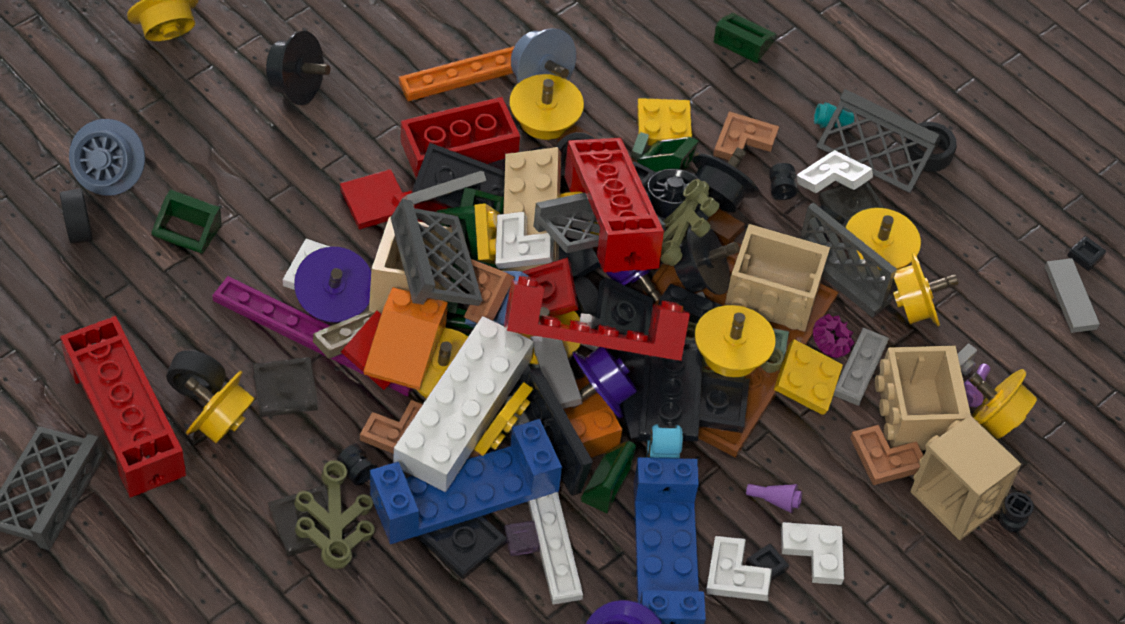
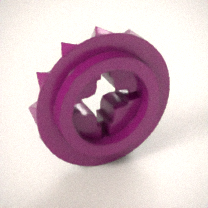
M830 314L819 318L813 327V337L818 348L824 354L834 358H840L851 351L850 348L855 343L851 339L854 332L848 330V322H842L839 315L832 317ZM834 329L836 331L835 335L839 337L836 341L834 339V335L830 333Z

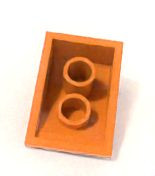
M392 287L379 320L365 365L364 375L420 390L446 325L448 302L427 298L423 305L415 304L412 302L410 292Z
M585 377L575 380L578 390L589 384ZM598 393L592 395L575 409L573 407L563 409L591 458L606 453V451L620 445L622 428L612 409Z

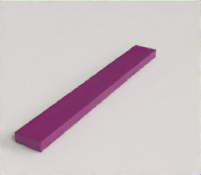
M229 276L226 277L212 295L214 302L326 356L313 343V333L328 328L330 325ZM343 354L330 358L364 375ZM392 382L388 386L406 396H409L413 388Z

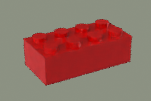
M503 97L401 121V144L416 178L429 143L485 164L504 159L506 154L519 152L520 134Z

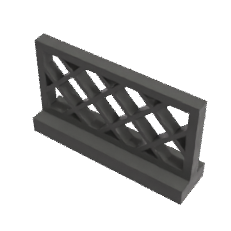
M844 89L840 97L841 100L816 147L829 154L834 150L837 152L845 150L847 157L851 158L848 148L863 144L867 157L855 161L862 164L869 161L873 176L911 194L930 156L941 140L940 135ZM843 109L854 114L855 123L841 127L839 117ZM857 115H859V116H861V117H863V118H865V119L859 121ZM837 122L838 128L833 130ZM869 122L877 124L880 134L864 138L861 125ZM858 126L862 140L847 144L843 131ZM881 127H883V128H885V129H887V130H889V131L882 132ZM840 132L843 146L832 149L825 145L830 135ZM893 133L900 135L903 145L888 150L884 136ZM881 138L885 151L870 156L866 142ZM904 138H906V139H908V140H910V141H912V142L906 144ZM920 145L927 149L923 158L911 161L908 151L909 147ZM905 149L909 163L893 167L890 154ZM887 155L891 169L882 172L875 170L872 160ZM919 164L915 171L913 165ZM907 167L911 168L913 177L908 186L898 181L895 171ZM892 173L894 179L887 176L886 174Z
M585 192L536 203L533 227L538 232L546 231L566 253L598 247L599 236L590 233H599L600 227L599 224H595L597 220ZM658 217L660 224L665 232L666 224ZM574 227L578 229L585 230V232L573 230L571 228ZM566 237L577 239V241L569 242Z
M402 199L390 219L412 302L423 305L427 298L479 306L483 300L459 217L415 209L412 200ZM417 219L422 220L429 227H423L420 223H418ZM440 223L451 225L453 232H449ZM430 231H436L444 240H439ZM423 238L426 239L429 243H431L434 246V248L430 249L427 245H425L423 242ZM448 242L458 249L459 253H455L446 244ZM439 250L445 256H447L450 259V261L446 262L436 252ZM428 259L433 261L441 269L437 271L435 268H433L430 265ZM455 263L464 270L465 274L462 275L451 265ZM446 272L452 278H454L456 282L453 284L446 277H444L442 273ZM434 280L447 290L435 289ZM461 284L470 291V294H465L458 286Z
M815 203L809 205L800 239L830 247L822 277L874 318L892 301L893 296L889 293L897 269ZM816 218L820 220L822 226H819ZM823 233L827 234L830 243H827ZM837 235L841 237L843 243L839 242ZM844 250H847L851 259L847 258ZM857 251L862 254L864 259H860ZM864 266H868L872 276H868ZM878 267L886 273V276H881Z
M39 426L0 489V512L9 508L12 517L0 521V532L36 541L40 548L50 550L106 454L99 437L87 434L86 438H81ZM43 438L55 441V445L40 451L38 450V446ZM71 446L80 447L76 454L64 457L62 450ZM59 452L61 460L47 466L44 465L42 458ZM39 460L40 469L24 474V469L28 464ZM65 467L64 475L51 482L48 474ZM45 476L47 484L30 490L28 482ZM24 484L27 492L10 499L9 494L11 490ZM50 491L51 497L49 500L36 506L34 498ZM27 500L31 501L33 508L19 514L15 513L13 506ZM36 515L37 520L31 530L20 527L19 522Z

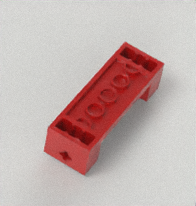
M606 138L568 141L565 180L570 192L586 193L599 224L597 257L603 272L617 273L620 271L659 269L664 230L622 139Z
M519 276L518 281L511 280L503 325L506 331L680 361L682 359L690 314L685 312L683 306L679 305V303L662 301L661 305H653L648 336L644 335L643 332L627 330V335L619 334L616 328L599 325L598 330L590 329V326L587 325L588 323L570 320V325L561 324L559 318L542 315L541 320H539L544 288L538 284L535 278Z
M114 316L60 336L67 367L75 383H81L115 454L118 473L129 497H134L186 476L183 450L117 317Z

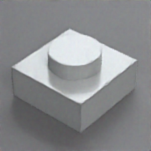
M967 344L957 354L961 373L964 376H967L976 364L974 358L977 349L970 344Z

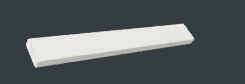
M508 396L506 398V400L504 401L505 405L508 403L512 396ZM524 412L521 416L518 414L514 415L518 418L514 426L529 422ZM558 492L528 501L552 604L582 600L583 593Z

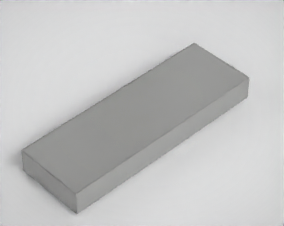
M479 171L408 194L402 199L412 200L415 206L461 191L465 187L470 188L479 185L487 180L484 172Z
M1073 259L1047 261L1045 270L1071 333L1098 329L1100 323Z
M866 328L862 329L837 382L833 396L855 405H860L889 340L888 337Z
M532 336L531 340L534 341L533 350L539 368L562 408L565 409L582 404L562 340Z

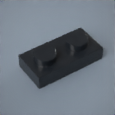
M671 283L658 304L661 305L662 301L679 303V305L683 306V310L690 314L689 321L695 324L698 323L705 313L722 306Z

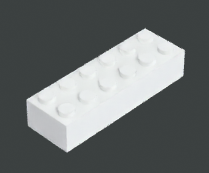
M482 316L394 447V463L399 462L403 471L446 492L532 360L534 341L516 332L506 331L504 326Z

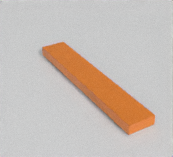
M515 46L400 76L399 85L407 101H412L512 74L511 55Z

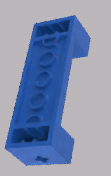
M537 419L512 427L510 447L487 453L484 456L480 455L467 459L446 492L415 476L405 478L400 463L395 462L370 470V496L390 544L559 492L562 466L541 420Z
M638 457L633 482L637 603L650 609L662 624H670V622H674V624H704L705 600L704 592L699 591L694 504L699 485L697 459Z

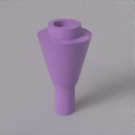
M981 364L976 373L986 381L990 367L987 364ZM966 380L964 386L969 407H978L982 404L984 395L977 387H974Z
M748 484L746 495L763 498L765 501L790 513L793 512L794 508L799 509L802 500V491H798L797 484L767 487Z

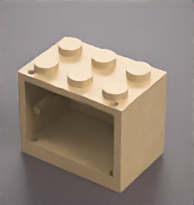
M391 217L388 219L371 270L369 311L375 312L378 310L381 314L392 287L410 292ZM418 222L425 228L429 227L426 223ZM443 226L449 232H453L451 227ZM430 231L439 240H444L436 231ZM423 238L424 244L433 249L434 246ZM449 242L446 244L455 253L458 252V249ZM439 250L436 252L446 262L450 261V259ZM428 259L430 265L433 268H435L437 271L441 269L433 261ZM443 272L442 275L450 281L449 278H451V276L446 272ZM434 280L435 289L447 290Z
M749 224L731 274L725 306L736 305L756 311L767 321L787 326L790 329L806 331L830 247Z
M956 346L893 347L887 349L885 359H881L880 374L875 377V389L881 395L879 404L880 414L885 416L886 420L884 426L885 439L890 441L891 448L917 442L921 450H926L925 445L932 437L936 435L942 436L956 420L961 422L968 416H971Z
M968 416L961 422L956 420L948 427L945 434L940 437L936 435L925 445V455L919 461L920 468L913 477L915 481L910 491L959 540L1000 511L1021 466V463L971 416Z

